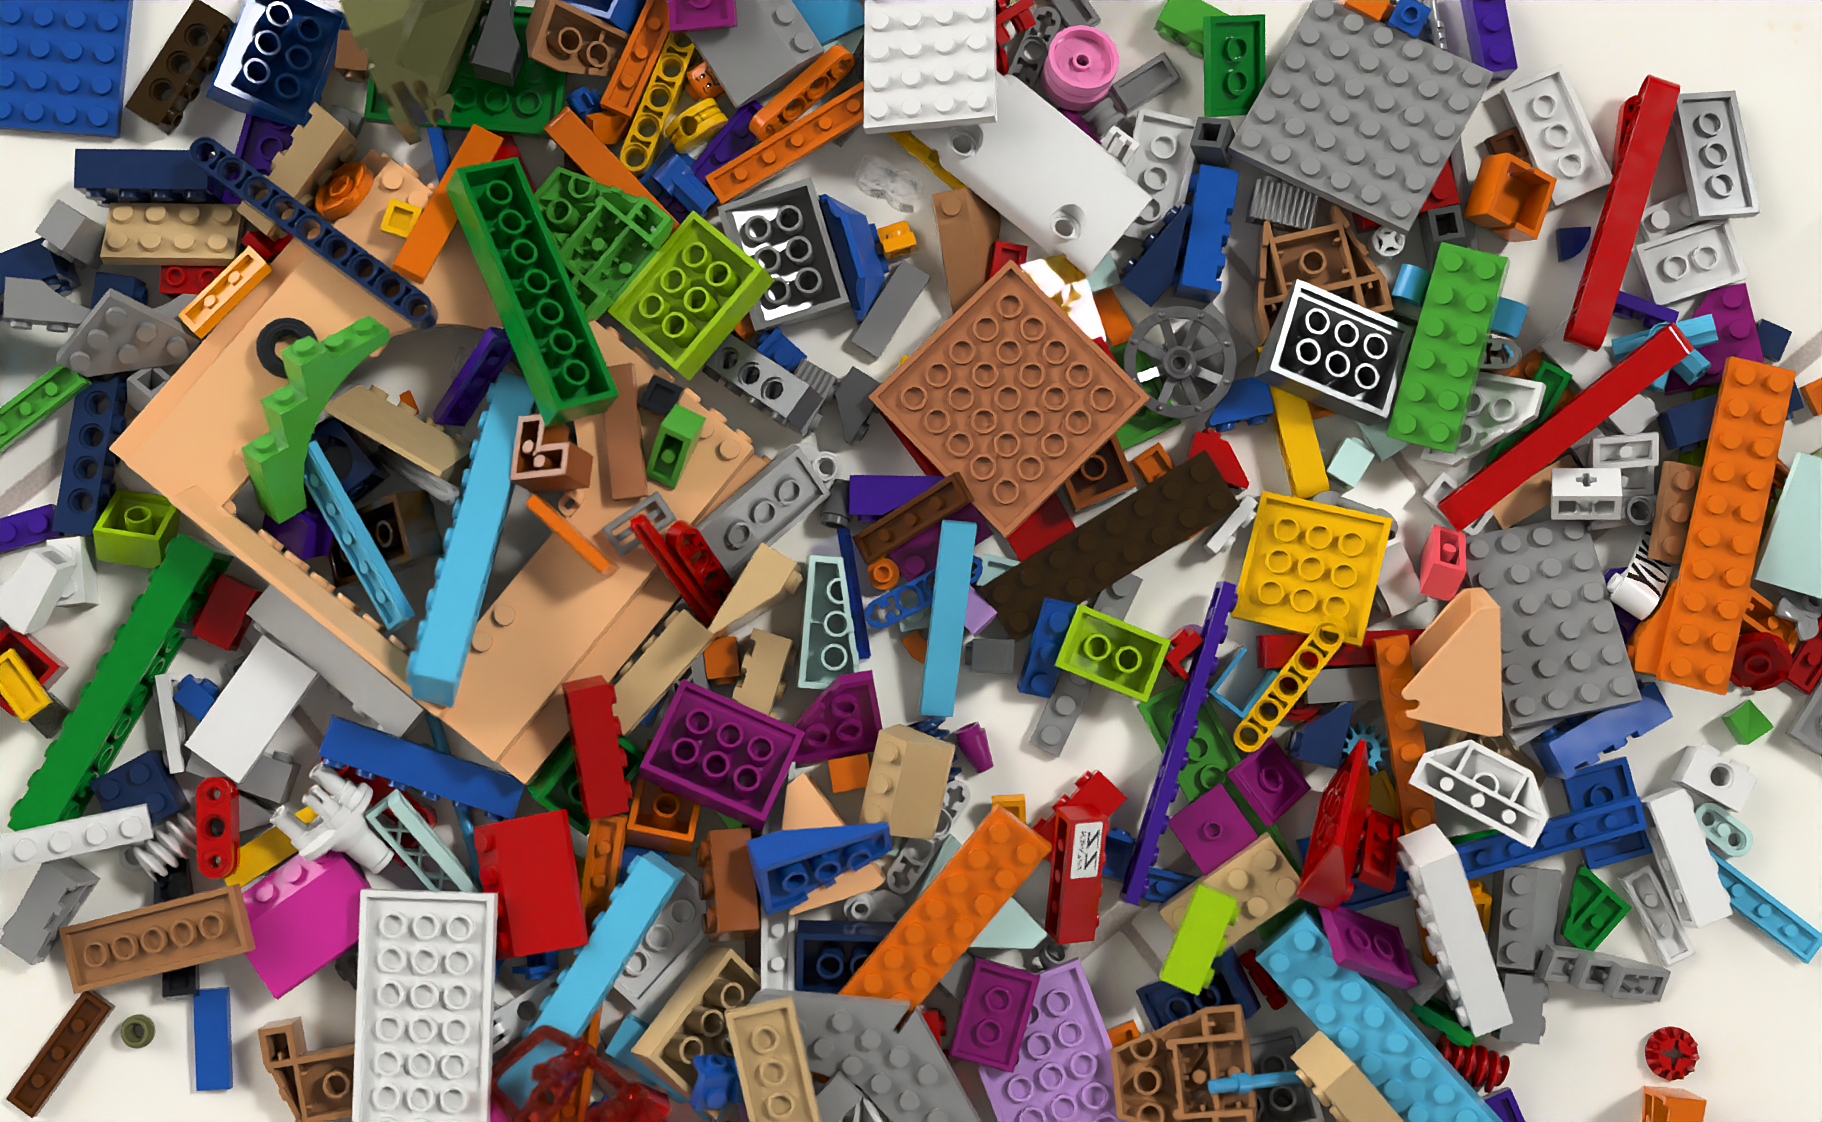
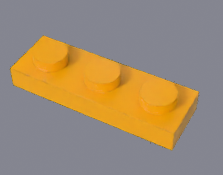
M249 246L178 316L194 334L202 339L273 268Z

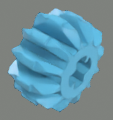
M1363 722L1356 723L1355 731L1349 725L1339 766L1344 762L1359 739L1366 741L1369 773L1371 775L1378 774L1375 763L1382 766L1387 764V761L1380 757V753L1390 752L1389 747H1380V743L1386 739L1385 734L1375 736L1377 726L1370 725L1366 731Z

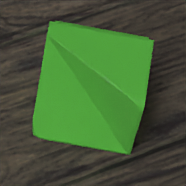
M1750 699L1721 716L1739 745H1748L1774 728L1771 722Z

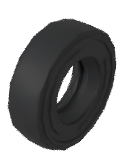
M291 317L278 318L268 323L259 333L256 342L257 356L262 366L272 375L288 379L283 360L275 353V346L279 339L285 336H292L300 340L310 336L319 342L311 327L303 321Z

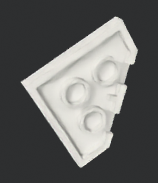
M1479 371L1456 454L1424 447L1421 459L1425 462L1454 468L1460 466L1535 420L1539 414L1546 385L1541 382Z

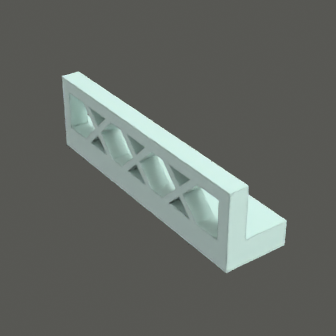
M398 789L364 813L367 820L430 891H442L443 880H452L459 887V892H482L477 880L472 878L468 869ZM389 807L397 816L398 825L382 824L376 816ZM390 832H396V838ZM401 833H411L419 842L418 849L403 848L400 844ZM410 855L417 856V862ZM422 856L432 857L440 866L439 873L424 872L421 868ZM431 879H438L437 885Z

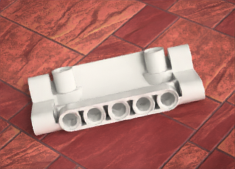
M996 71L997 122L911 130V133L931 150L938 151L940 164L946 171L954 175L1022 230L1047 253L1055 256L1067 255L1066 259L1088 277L1095 271L1112 247L1153 199L1150 194L1127 177L1125 166L1115 156L1021 80L1010 74L1003 76Z

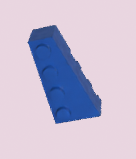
M1201 164L1197 173H1191L1187 192L1193 194L1191 205L1186 204L1188 213L1185 224L1187 226L1185 237L1182 236L1178 254L1181 256L1179 268H1175L1173 281L1170 284V287H1175L1173 297L1209 304L1210 302L1213 303L1221 292L1222 281L1217 279H1220L1222 269L1225 267L1226 254L1222 253V248L1226 247L1230 235L1231 222L1228 221V216H1231L1233 213L1240 171Z
M1638 679L1636 682L1642 701L1639 703L1568 717L1565 719L1567 723L1558 728L1553 726L1538 735L1537 739L1531 741L1530 745L1544 771L1548 774L1547 777L1568 780L1577 774L1575 769L1584 766L1589 767L1600 761L1598 753L1603 752V754L1617 751L1628 743L1626 737L1629 735L1632 738L1640 737L1673 718L1674 716L1656 683H1642L1641 679Z

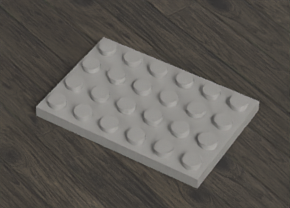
M1548 520L1466 537L1465 580L1467 587H1482L1500 607L1502 707L1509 729L1628 706L1642 701L1611 599H1609V592L1606 590L1607 586L1590 531L1586 527V520Z

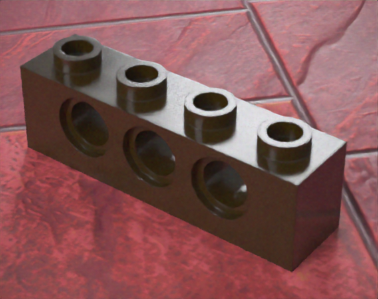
M193 0L125 107L136 116L169 135L170 131L177 128L181 123L183 111L189 102L194 101L199 95L200 85L207 74H211L216 69L218 57L226 46L234 22L203 1ZM208 35L207 42L202 46L196 47L197 40L201 36ZM190 62L189 70L179 74L181 65ZM172 89V96L168 100L162 101V94L166 90Z

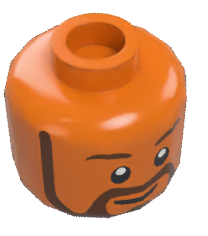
M704 59L687 70L686 75L689 83L685 85V88L695 102L699 99L705 100L707 98H713L717 102L727 95Z

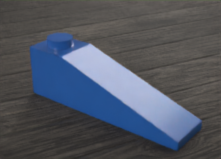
M887 822L781 830L747 841L751 868L766 915L800 905L809 899L807 894L822 885L829 888L836 884L834 878L849 869L858 871L892 851L890 828Z

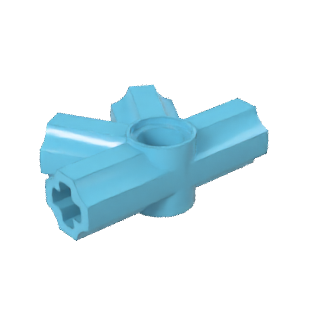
M1712 314L1675 323L1695 348L1689 355L1671 368L1689 386L1703 377L1711 367V363L1696 348L1719 343ZM1658 323L1650 330L1611 339L1616 363L1670 323ZM1671 369L1647 386L1645 390L1664 392Z

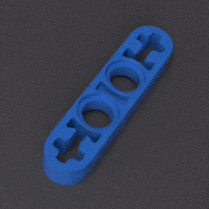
M974 555L972 563H975L977 568L973 571L974 577L970 578V585L980 578L983 570L981 561ZM936 569L870 602L865 609L866 622L875 629H884L932 605L933 592L929 588V580L935 576ZM913 590L917 593L919 598L917 606L907 609L900 604L899 597L903 591ZM894 597L895 606L902 614L895 617L894 611L885 615L886 622L881 624L879 620L872 621L870 616L874 614L873 607L879 605L881 609H885L891 605L887 599Z

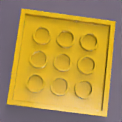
M1262 490L1236 592L1238 600L1235 609L1231 613V618L1308 636L1323 617L1337 615L1344 619L1348 627L1347 635L1342 644L1362 648L1393 518ZM1324 626L1322 628L1326 638L1332 640L1339 638L1338 630L1335 627Z

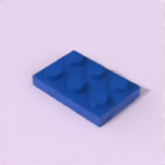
M1626 756L1595 763L1589 767L1584 766L1575 769L1576 775L1568 780L1561 779L1570 812L1629 795H1637ZM1645 829L1580 847L1584 864L1589 870L1653 853Z

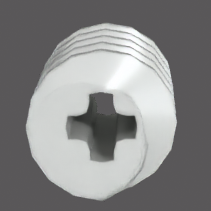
M178 812L177 817L180 824L176 825L168 820L166 822L167 834L158 829L155 830L158 841L155 843L150 839L144 840L147 850L143 851L137 847L132 848L136 860L156 883L155 872L166 877L168 871L165 864L177 868L179 866L177 855L188 859L190 858V853L187 847L189 846L197 850L196 819L192 814L188 817Z

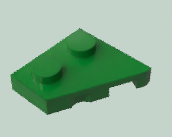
M1580 864L1576 869L1560 935L1575 948L1595 951L1632 908L1585 865Z
M1433 996L1422 1006L1413 1003L1410 1012L1418 1016L1419 1022L1430 1028H1438L1446 1033L1447 1038L1456 1045L1469 1048L1488 1035L1486 1033L1475 1037L1468 1026H1461L1455 1010L1451 1011L1447 1003Z

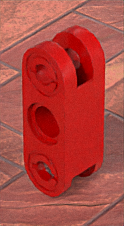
M209 777L199 784L196 791L197 864L202 875L207 878H226L233 875L240 864L239 792L237 785L229 778ZM217 789H219L220 796L218 797V799L215 796V792ZM217 818L221 819L225 825V830L219 837L215 836L212 832V824ZM218 857H220L222 860L220 866H218L216 863Z

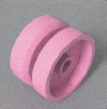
M1077 25L1067 27L1057 33L1049 46L1047 57L1041 70L1040 80L1045 94L1053 103L1063 109L1079 112L1094 108L1108 94L1117 73L1119 54L1116 45L1107 34L1095 27Z

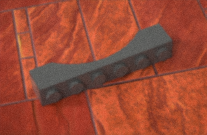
M489 0L491 8L488 16L484 15L481 19L479 34L481 36L478 45L474 44L471 48L469 63L473 66L476 78L514 88L523 61L520 44L514 31V9L517 0Z

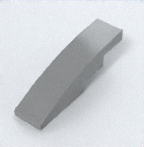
M1546 944L1536 971V975L1544 981L1566 982L1577 989L1603 991L1611 998L1660 1002L1671 974L1668 969L1632 959Z

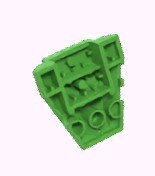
M557 167L534 193L536 202L588 322L602 316L613 305L647 263L661 249V245L670 236L674 220L648 198L627 194L620 188L599 184L592 178L561 167Z

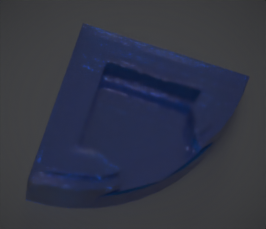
M1591 226L1559 228L1555 231L1558 263L1572 259L1583 250L1590 239Z

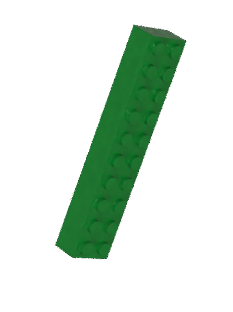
M180 532L178 537L174 536L165 549L167 554L165 559L149 575V586L144 594H140L131 606L133 613L129 620L117 629L113 638L116 642L110 652H106L98 661L96 666L98 672L92 682H88L79 694L81 701L77 708L65 717L61 726L64 730L58 740H54L46 749L44 754L46 760L40 770L37 769L27 782L29 789L25 796L13 805L9 816L12 818L7 824L8 828L16 832L82 817L95 795L89 782L97 779V775L89 771L90 767H93L99 777L109 771L153 696V684L156 683L155 675L166 674L186 638L181 637L182 630L174 626L177 620L184 624L187 623L198 607H205L209 599L207 591L210 584L215 578H219L220 574H225L234 556L201 537Z

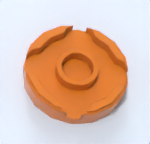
M352 161L342 165L331 173L332 181L328 186L325 184L320 186L315 197V208L326 219L336 220L346 216L363 202L370 192L374 182V175L366 165H362L359 161Z

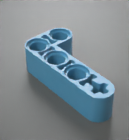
M1402 264L1391 294L1393 302L1397 299L1423 308L1431 280V273L1417 266ZM1501 297L1491 334L1509 339H1518L1529 307L1520 302Z

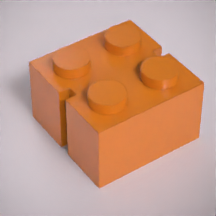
M1508 152L1483 156L1463 217L1483 228H1491V232L1510 242L1537 240L1557 179L1536 167L1529 168V163Z

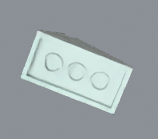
M952 834L939 847L913 903L962 846ZM1011 896L969 947L1033 949L1048 934Z

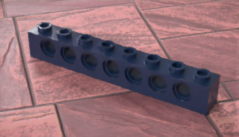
M96 272L91 310H93L109 288L144 305L147 304L148 289L146 288V283L132 276ZM134 370L114 373L113 377L106 382L103 375L88 377L92 385L75 397L52 531L94 538L93 529L116 491V483L113 478L115 467L119 466L121 458L109 448L126 430L127 419L124 413L127 403V378L131 376V372ZM107 398L108 408L104 413L100 414L98 405L101 400ZM101 430L103 439L99 445L94 446L93 436L97 431ZM92 463H96L97 473L89 479L87 469ZM90 495L92 504L88 510L84 511L81 505L82 500L85 496Z

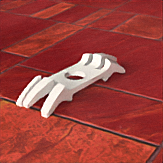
M569 963L533 988L494 1011V1020L497 1024L493 1026V1038L501 1033L505 1037L493 1045L492 1054L523 1034L526 1027L533 1020L537 1022L542 1014L539 1010L540 1005L550 993L554 995L559 987L558 985L552 988L550 984L558 979L561 972L567 966H570ZM523 1001H531L537 1007V1014L532 1020L525 1021L518 1016L517 1008Z

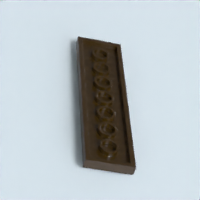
M1203 450L979 588L989 605L997 611L996 616L1010 639L1015 640V643L1034 632L1044 598L1070 602L1078 606V604L1096 595L1240 505L1207 451Z

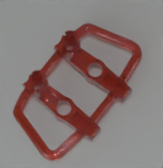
M550 1025L537 1027L492 1065L490 1098L512 1122H551L558 1112L568 1104L571 1094L587 1067L614 1087L618 1093L616 1096L603 1101L600 1106L590 1108L586 1112L585 1122H633L640 1109L651 1122H668L656 1104L647 1097L649 1091L634 1079L627 1081L595 1055L597 1049L582 1037L574 1038L569 1033ZM544 1039H548L566 1048L562 1054L550 1057L547 1062L538 1063L532 1068V1081H541L532 1089L522 1110L499 1088L497 1084L498 1078ZM547 1089L551 1090L554 1094L553 1105L546 1100Z

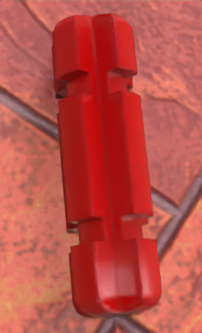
M1252 948L1246 950L1239 956V960L1246 969L1250 970L1248 972L1262 995L1267 996L1266 1001L1273 1010L1282 1008L1288 1003V999L1282 990L1277 989L1279 986L1276 981L1255 959L1256 951Z

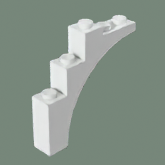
M52 545L31 550L19 570L0 587V631L7 624L12 630L23 635L44 628L77 563Z

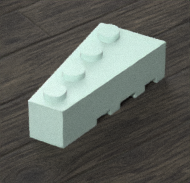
M808 555L806 556L795 687L825 690L839 675L860 672V663L855 643L854 625L849 605L843 558Z

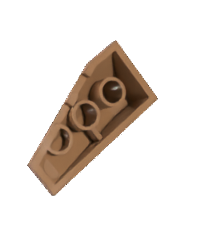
M536 0L526 27L528 58L557 72L612 77L631 36L562 0Z
M969 188L932 194V208L952 314L960 309L988 282L993 244L996 240H999L1001 226L1000 213Z

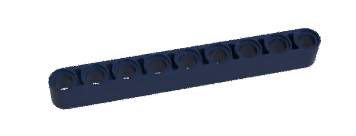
M200 137L192 142L189 149L190 158L207 176L414 328L427 330L436 324L438 310L425 293L392 271L384 263L214 139ZM215 152L214 157L210 161L203 162L205 155ZM241 171V175L237 180L229 181L231 174ZM262 190H268L266 197L261 200H255L257 193ZM294 209V213L289 219H281L282 214L286 210ZM321 228L316 238L308 239V234L312 229ZM347 247V252L343 257L334 258V253L337 249ZM365 267H374V271L369 277L360 278V273ZM400 286V291L395 297H386L389 288ZM417 306H427V311L424 315L413 317V311Z

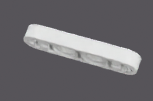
M954 780L947 783L943 799L944 805L950 799L949 794L946 793L949 788L956 789L958 786L962 787L961 794L965 798L962 802L956 800L950 808L957 811L954 817H951L945 809L941 808L940 814H943L947 819L946 828L941 832H936L932 840L909 838L887 873V884L892 891L896 893L909 892L919 880L969 803L970 790L964 782ZM916 841H923L929 847L928 856L922 860L914 859L910 854V847ZM905 856L910 863L920 866L918 872H915L911 868L907 874L910 883L908 885L902 883L898 887L894 885L895 877L892 874L895 871L899 873L903 871L906 863H902L900 860Z

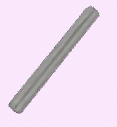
M382 444L378 445V451L374 452V457L378 461L448 505L455 503V497L459 496V490L388 447Z

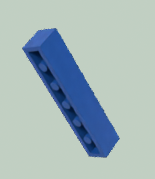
M333 714L318 751V756L324 757L322 763L331 767L342 769L345 764L357 768L355 774L375 780L376 775L389 779L388 785L407 791L408 786L421 789L420 795L425 798L439 801L442 796L454 800L452 806L471 812L472 807L485 811L484 817L498 822L503 821L504 817L513 819L525 784L511 774Z

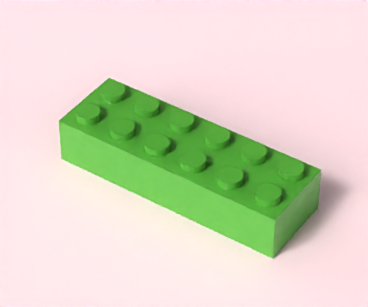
M1441 242L1387 437L1456 454L1511 263L1508 257Z

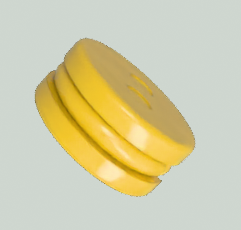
M707 98L677 116L666 127L664 133L675 145L676 151L679 154H685L700 147L718 134L728 123V118L723 112L721 113L717 102L713 98Z

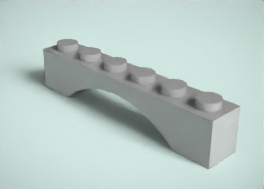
M5 277L3 320L10 323L11 328L30 330L32 325L47 326V331L66 333L68 328H78L92 311L59 295L42 280ZM183 293L171 302L154 308V310L186 325L178 314L198 295ZM210 330L201 339L199 344H201L205 340V338L212 332V330Z

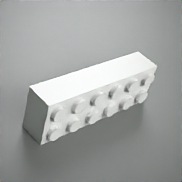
M1435 823L1397 838L1401 851L1396 853L1403 871H1408L1410 880H1407L1406 884L1413 900H1418L1420 908L1415 909L1422 927H1427L1429 936H1426L1425 940L1431 954L1437 956L1439 963L1435 964L1434 967L1437 975L1446 983L1448 991L1444 992V996L1451 1011L1455 1010L1461 1026H1468L1475 1037L1514 1023L1458 852Z

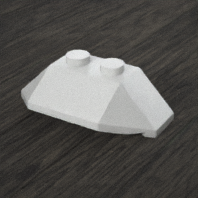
M1471 739L1424 753L1408 782L1531 848L1534 847L1549 819L1533 772Z

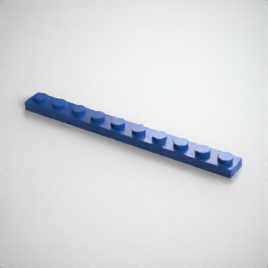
M1633 794L1549 818L1533 848L1502 832L1453 845V847L1458 852L1466 880L1644 830L1647 829L1640 797ZM1397 861L1395 884L1390 893L1359 881L1358 873H1355L1351 876L1350 881L1354 883L1353 893L1348 902L1342 901L1339 906L1359 911L1411 896L1406 881L1410 880L1408 871L1404 872L1399 861Z

